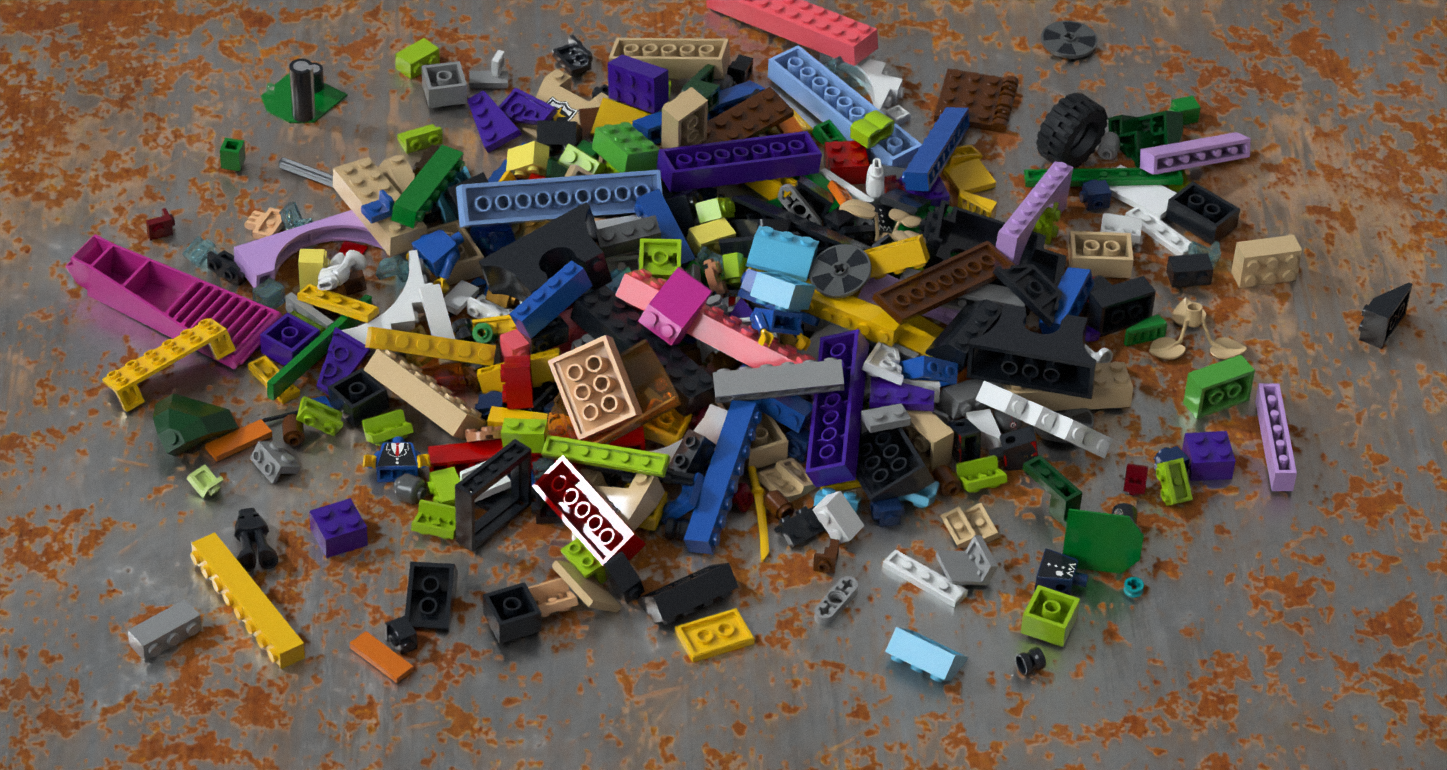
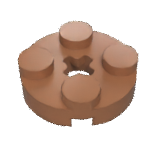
M713 258L705 260L703 263L704 265L708 264V269L704 270L710 290L716 291L723 299L725 298V293H729L727 282L722 281L720 273H723L722 266L719 261H714Z
M502 426L465 429L466 442L502 439Z

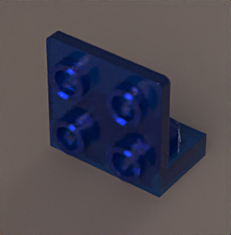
M512 224L472 227L470 231L474 243L484 258L500 250L501 247L516 241L511 228Z

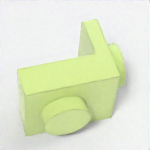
M205 464L186 478L202 498L209 494L213 496L221 490L220 485L224 480L222 476L216 478Z

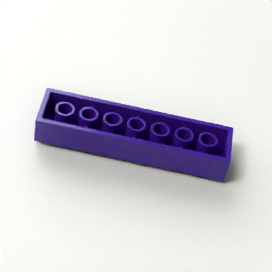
M808 131L659 149L656 169L660 170L661 178L670 192H680L696 187L700 189L817 174L820 170L822 153Z
M859 329L820 337L818 362L824 361L826 358L842 360L844 390L814 393L805 473L815 487L856 480L861 411L863 410L866 371H863L862 367L868 358L869 343Z

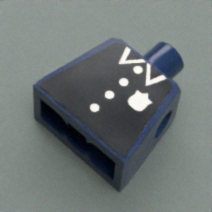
M1045 548L1036 576L1035 590L1040 585L1071 595L1073 585L1086 588L1089 575L1077 572L1079 562L1077 559Z

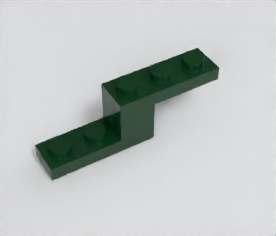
M707 64L699 70L691 80L683 85L681 90L683 92L692 87L708 100V113L719 104L720 85L713 84L714 65Z
M1038 455L1023 464V471L1051 494L1049 514L1066 528L1068 510H1080L1083 492L1041 455Z

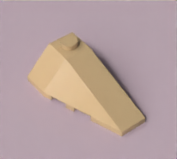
M395 155L385 159L378 167L400 195L415 177L410 164L403 155Z

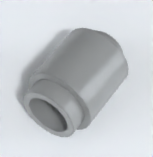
M1107 132L1101 138L1098 155L1104 160H1112L1117 156L1120 140L1116 133Z

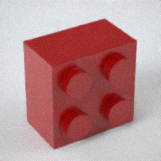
M855 140L825 142L823 159L825 168L851 185L866 184L867 171L870 166L866 148Z
M530 355L505 357L504 364H501L500 370L501 382H505V384H502L503 403H507V409L533 408L534 393Z

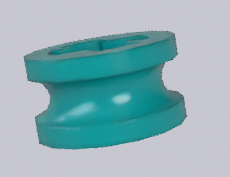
M1129 577L1125 580L1124 593L1127 596L1137 598L1143 594L1144 582L1142 579Z

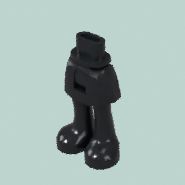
M254 508L239 510L234 530V537L241 542L242 547L237 556L238 562L246 572H250L255 568L256 554L252 543L256 542L260 566L264 569L274 568L278 564L279 559L276 551L267 543L266 536L269 529L265 520Z

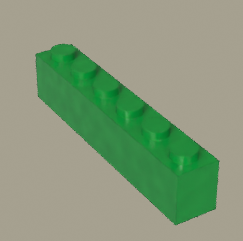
M441 145L396 200L391 220L413 229L418 222L421 223L425 213L431 211L433 203L438 202L441 193L446 192L449 183L454 182L457 173L462 172L465 164L462 161L464 152Z

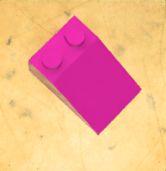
M678 267L650 301L638 322L671 346L678 344L713 291Z

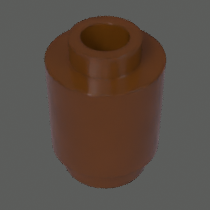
M296 414L287 415L282 422L283 441L290 446L300 445L305 439L304 423L296 420Z
M940 465L933 470V479L939 482L938 488L944 496H954L959 492L961 482L950 467Z
M779 490L770 491L764 497V507L776 519L781 520L788 515L790 517L793 516L795 511L793 504Z

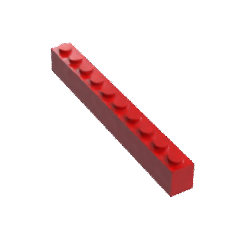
M643 424L621 426L582 440L646 451ZM575 431L549 434L551 436L578 440ZM502 439L428 446L431 463L429 471L433 472L454 467L458 477H460L461 471L487 461L503 448ZM531 453V469L550 468L557 461L555 459L543 458L541 453Z

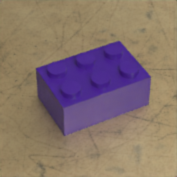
M622 54L608 62L609 98L651 113H656L662 110V107L669 102L668 70Z

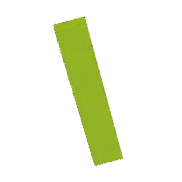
M547 435L541 453L543 458L558 460L564 455L573 463L664 478L670 462L668 454Z

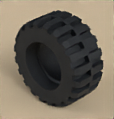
M1082 93L1068 94L1065 98L1060 99L1059 103L1051 108L1052 110L1046 115V119L1040 126L1041 129L1037 134L1038 139L1036 140L1037 150L1043 158L1052 164L1055 161L1064 162L1072 166L1073 169L1081 166L1095 152L1096 147L1101 143L1102 136L1106 132L1108 116L1104 107Z

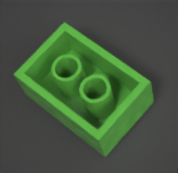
M622 122L621 124H606L595 128L592 149L617 171L622 173L657 170L659 148L634 128L632 124Z
M1238 355L1188 373L1183 404L1196 419L1249 401L1255 369L1242 355Z

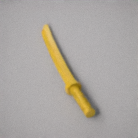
M749 466L747 470L752 486L751 492L754 496L759 528L761 562H764L769 554L768 528L765 507L763 505L764 488L760 487L756 467Z

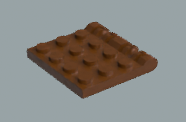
M947 69L934 114V121L937 122L940 114L943 113L946 107L969 108L970 128L1003 133L1008 126V117L1011 114L1019 80L1017 77L1009 75L1003 78L958 69Z

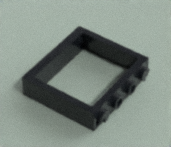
M514 439L455 485L456 542L473 552L531 506V448ZM511 472V494L475 521L474 500Z

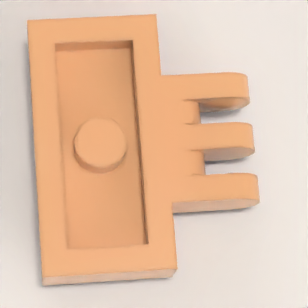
M271 207L266 213L253 211L244 226L247 229L253 230L252 234L255 239L279 233L289 219L288 212Z

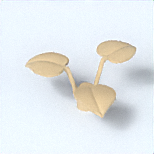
M852 199L845 201L839 207V210L848 211L860 218H874L876 234L874 241L876 242L887 234L895 242L920 235L909 230L904 232L902 230L897 231L901 224L909 228H916L920 225L921 218L896 208L891 209L889 217L897 221L892 233L884 232L879 236L878 213L874 212L875 207L863 200Z
M1186 297L1176 306L1172 313V320L1179 325H1183L1179 340L1176 341L1170 337L1158 338L1152 342L1149 352L1161 359L1170 360L1181 357L1186 351L1185 346L1181 345L1187 325L1198 327L1200 323H1202L1208 342L1212 346L1210 353L1214 357L1227 360L1228 358L1245 353L1247 347L1230 338H1217L1214 342L1206 325V312L1202 309V305L1197 302H1191Z

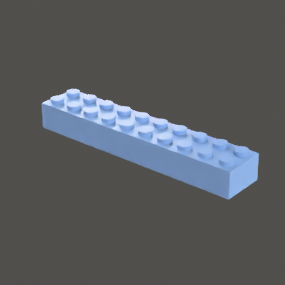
M799 45L770 58L768 61V78L822 122L830 119L847 141H853L850 138V127L854 121L864 118L867 113L874 110L881 112ZM895 123L894 132L888 138L880 140L874 147L866 148L868 160L872 163L873 159L878 158L881 160L882 165L907 168L922 144Z
M660 170L461 184L456 187L460 228L552 221L585 202L590 206L593 217L636 214L634 206L637 197L660 189L662 193Z

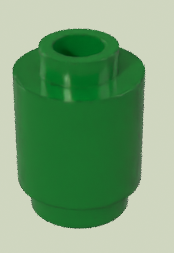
M478 323L473 328L472 335L478 343L493 344L498 337V332L491 324Z

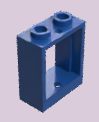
M925 355L899 362V366H902L901 374L904 376V379L939 381L940 388L957 384L958 363Z

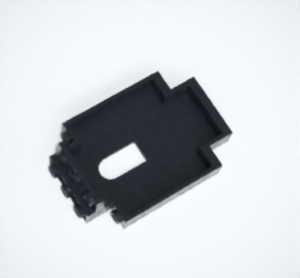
M942 200L939 207L935 206L933 213L928 212L926 218H922L918 228L920 231L918 234H923V237L926 239V247L930 256L927 263H925L926 265L921 268L927 269L951 258V252H964L986 241H989L996 247L998 232L1005 222L956 206L953 207L951 213H947L946 217H944L950 202ZM1032 231L1019 266L1034 264L1058 287L1061 276L1064 275L1067 256L1044 249L1046 235ZM1000 279L988 283L1007 287ZM1025 305L1026 316H1029L1031 310Z

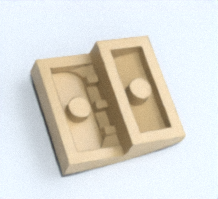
M794 458L777 461L774 469L758 473L759 482L767 490H779L790 502L816 488L805 473L806 469Z
M982 503L964 511L959 506L940 515L958 548L968 547L974 535L982 536L985 543L1000 538Z

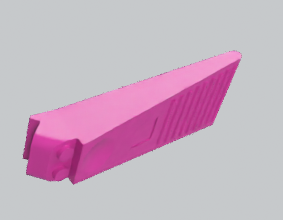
M96 234L70 258L71 261L65 266L76 283L88 290L87 296L171 338L179 336L183 330L195 327L203 319L212 318L227 329L236 350L219 360L215 359L209 344L197 351L232 369H236L248 359L261 345L260 334L282 317V314L277 310L123 248Z

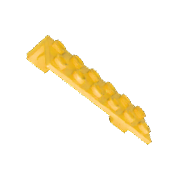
M212 318L203 319L195 327L183 330L179 336L164 341L158 348L146 351L142 357L128 361L119 370L109 372L102 381L116 393L123 410L128 412L145 402L137 386L143 380L209 344L217 360L236 349L226 328Z

